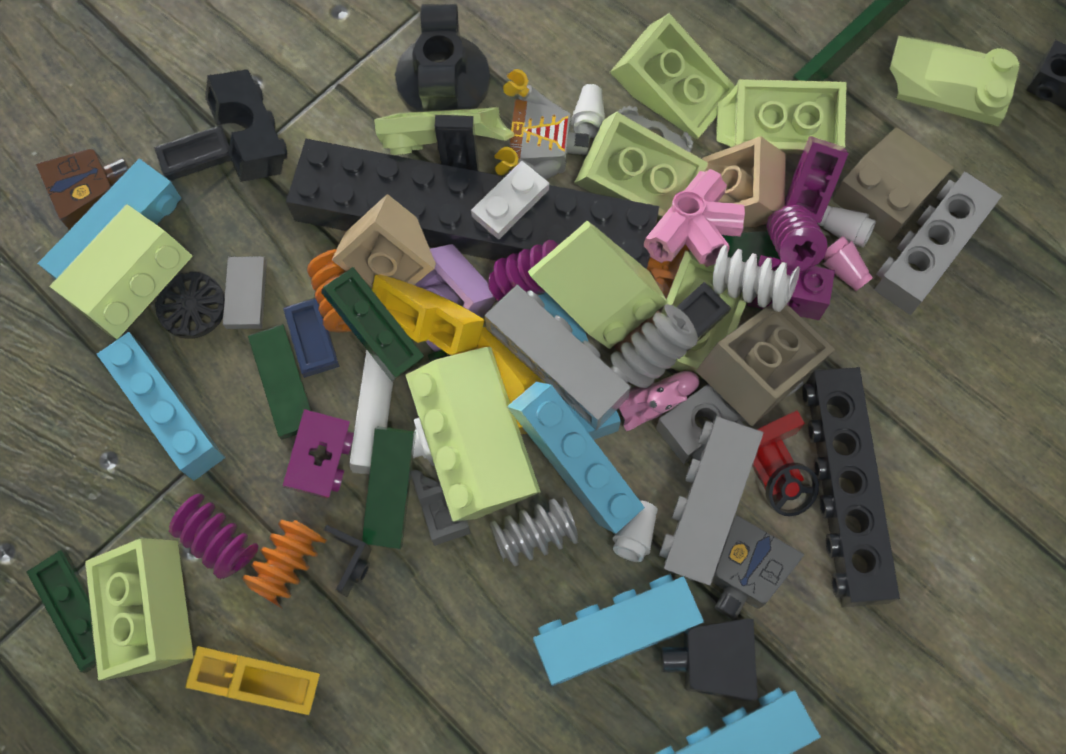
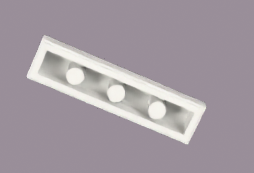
M367 350L349 462L352 473L370 474L375 428H387L393 382Z

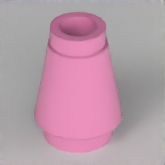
M842 236L827 248L823 258L825 260L823 265L828 269L835 270V274L851 286L855 292L873 278L853 241L848 242Z

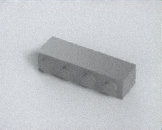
M517 284L484 315L486 329L544 383L551 384L561 398L597 431L628 399L631 387L628 385L629 381L626 380V375L615 366L609 368L599 359L601 357L600 353L591 343L586 340L583 342L579 341L572 334L571 326L559 315L553 317L544 309L545 305L536 293L531 290L526 293Z
M715 416L713 423L705 421L698 444L704 445L700 461L692 459L685 481L692 483L687 498L682 496L678 498L672 519L678 520L674 535L666 533L659 556L665 558L664 569L707 585L711 584L764 432Z

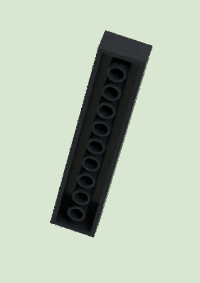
M305 139L286 199L287 206L295 221L347 231L388 194L417 217L429 248L453 244L461 254L495 261L500 258L507 259L511 254L519 255L522 250H531L534 245L543 246L548 240H554L560 245L586 221H589L646 269L650 253L644 247V241L656 226L659 206L549 185V190L498 239L472 217L471 210L505 176L312 139Z

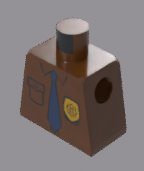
M94 149L83 150L36 164L58 217L69 230L130 169L124 158L105 165Z

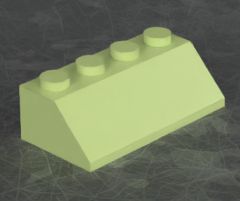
M491 347L436 359L406 374L453 522L478 519L541 492L516 418L507 408L510 401Z

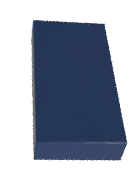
M316 298L283 308L300 370L304 378L340 367L330 331L326 330L323 325L324 317L319 312L320 304L317 303Z

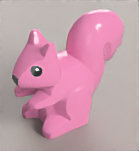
M683 371L653 383L647 388L638 386L631 388L628 399L619 407L625 419L624 428L626 431H630L640 424L657 418L662 413L686 401L687 397L698 388L699 376L691 371Z

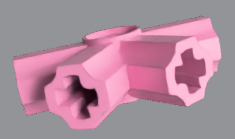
M711 169L706 172L700 171L684 191L674 196L671 208L644 241V247L650 253L651 258L660 263L672 261L686 244L699 264H704L708 267L716 263L723 245H727L729 251L730 246L722 235L741 236L745 207L742 204L718 202L727 189V184L723 181L721 174Z

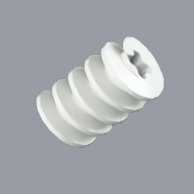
M723 245L713 271V289L715 293L722 294L728 287V294L731 298H737L743 291V300L747 303H751L758 295V305L760 307H766L772 300L773 310L780 312L793 295L800 267H797L791 275H787V263L782 262L777 270L773 271L771 258H767L760 267L757 266V254L752 253L747 262H743L741 249H737L732 258H729L728 246Z

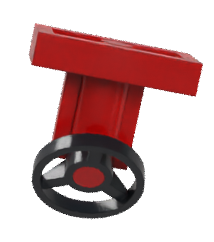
M798 410L756 429L764 433L752 467L766 491L768 504L783 516H797L804 513L813 505L819 492V482L816 474L804 464L795 463L783 440L797 434L805 424ZM799 469L808 472L811 477L812 487L801 483L804 481V478ZM802 493H810L807 500L799 507L791 510L781 509L787 500H795ZM777 495L776 501L774 503L773 496Z

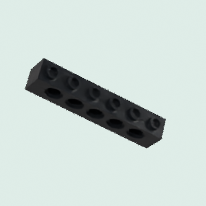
M860 367L814 370L806 384H803L802 395L805 406H810L812 420H809L808 423L809 439L811 443H816L818 457L814 459V473L818 480L822 481L824 495L820 496V511L822 517L828 519L830 534L826 535V549L828 556L834 558L836 573L832 575L833 592L836 598L840 597L841 607L889 604L900 599L861 370ZM827 405L837 406L842 412V418L832 416L827 410ZM833 441L844 443L848 448V455L837 453L833 447ZM839 478H846L853 483L855 488L854 494L846 493L841 489ZM846 516H853L860 522V533L852 532L847 527L845 522ZM853 554H858L866 560V573H861L854 568L852 564Z

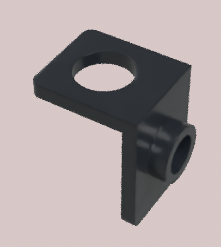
M326 525L324 531L330 537L356 549L336 588L338 593L348 597L354 584H360L365 578L370 566L367 559L372 550L366 543Z

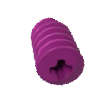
M789 205L776 210L769 216L767 221L768 234L781 262L787 263L788 270L794 272L797 267H800V272L817 265L825 257L828 248L827 239L807 208L801 205Z
M548 240L543 246L534 245L531 250L524 249L519 255L511 254L507 259H498L495 262L494 271L490 273L488 279L489 290L493 297L499 302L517 284L526 293L529 290L536 294L546 293L530 276L528 271L559 244L554 240Z
M197 493L187 499L176 511L169 525V533L174 538H180V543L185 548H191V553L195 558H202V564L207 569H213V574L218 579H225L245 567L258 552L259 546L257 543H254L245 549L243 546L247 542L248 535L241 533L236 538H233L232 536L236 532L237 525L233 522L222 528L221 526L225 522L226 515L222 512L211 518L210 516L215 510V505L210 502L199 507L205 496L202 493Z

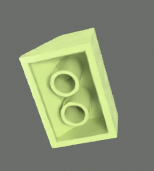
M126 204L49 287L106 334L118 339L193 256L165 230Z
M140 538L85 561L98 681L164 669L194 658L178 540Z

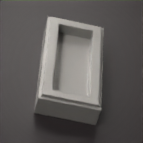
M264 256L228 257L223 326L226 329H263L267 261Z

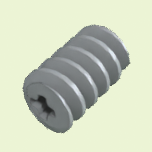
M664 305L668 317L662 313H656L653 316L655 325L649 322L645 323L642 326L644 335L639 332L632 335L633 344L625 342L621 346L622 353L614 352L611 355L613 366L620 369L625 374L626 380L631 384L642 388L649 387L654 383L655 378L664 374L665 369L675 364L676 359L683 357L687 349H691L697 344L698 336L694 325L686 314L673 305Z
M564 497L563 507L555 499L549 500L548 513L541 505H535L534 518H531L525 510H521L519 512L518 524L510 515L505 516L504 529H501L495 521L490 522L503 562L504 558H508L514 566L519 565L520 552L529 561L533 560L534 547L536 546L544 555H547L548 542L550 541L559 550L563 549V536H567L573 544L578 543L576 525Z

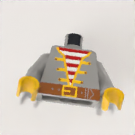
M514 69L507 77L512 81H508L503 86V90L507 96L519 94V99H515L511 129L514 132V137L510 138L509 147L501 148L494 155L496 159L502 160L495 166L496 173L499 175L510 173L521 161L545 180L558 173L565 172L567 153L588 154L590 134L570 132L571 114L547 99L531 85H528V78L522 70Z

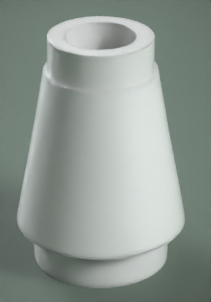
M588 84L582 88L571 118V124L574 127L575 133L590 134V138H594L602 121L605 119L602 89L597 85Z
M828 205L821 224L818 223V225L824 227V229L838 238L844 236L848 242L853 241L854 245L864 247L872 234L876 221L868 218L869 214Z
M642 500L640 502L645 508L613 537L615 543L613 551L620 557L633 562L643 561L644 555L650 553L658 511L653 504Z

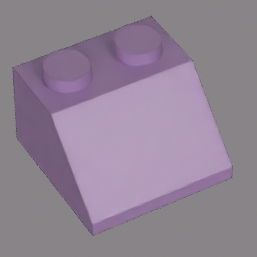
M453 244L430 249L436 266L429 274L417 282L415 286L440 295L483 318L496 301L489 290V283ZM429 340L426 341L434 352L442 350Z

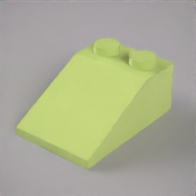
M670 13L650 24L610 71L613 77L633 98L684 132H687L694 139H698L716 118L718 102L725 98L735 87Z
M615 112L602 121L574 183L594 194L659 206L657 220L660 221L671 208L674 196L684 191L700 171L705 172L708 162L624 115Z
M586 221L528 271L530 276L590 336L609 349L622 341L626 335L668 303L651 273L589 221Z

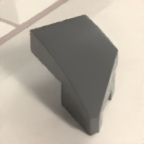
M411 471L413 483L434 546L471 534L467 520L452 521L441 484L423 476V473L420 471Z

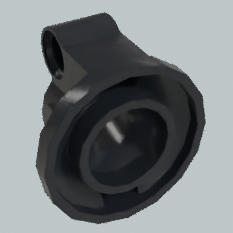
M421 4V35L399 58L395 72L398 95L411 112L477 109L487 96L491 81L488 61L476 44L460 36L457 4ZM439 60H446L444 62H434Z

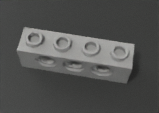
M964 172L956 183L949 180L936 197L942 202L937 208L929 205L917 221L922 226L918 233L915 234L909 231L898 245L897 249L902 253L897 260L889 257L876 275L882 279L874 290L911 315L1002 195L967 172ZM950 212L955 213L959 219L953 217ZM929 237L936 239L940 245L933 243ZM909 263L917 265L921 271L912 269Z
M802 381V382H801L792 392H790L786 397L790 396V395L793 394L795 391H797V390L804 384V382ZM709 384L662 416L656 427L658 433L683 464L692 458L700 461L704 445L698 444L702 429L696 425L695 418L704 416L713 423L715 416L744 425L742 422L745 419L733 407L729 406L726 400Z

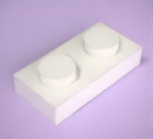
M521 161L471 210V215L496 238L500 239L549 190V182Z

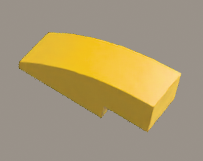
M382 274L375 275L372 291L411 339L417 343L429 340L451 356L477 349L485 319L426 289Z
M197 646L185 688L309 715L320 674Z

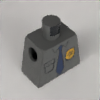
M736 515L731 524L712 579V583L724 589L714 608L734 620L737 619L745 602L760 609L769 601L801 561L804 554Z

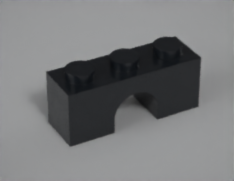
M249 69L207 75L205 99L216 125L232 123L245 128V130L231 132L229 156L240 182L280 175L284 159H287L288 156L287 147L283 138H278L274 116L270 110H266L263 104L261 86L259 83H254Z

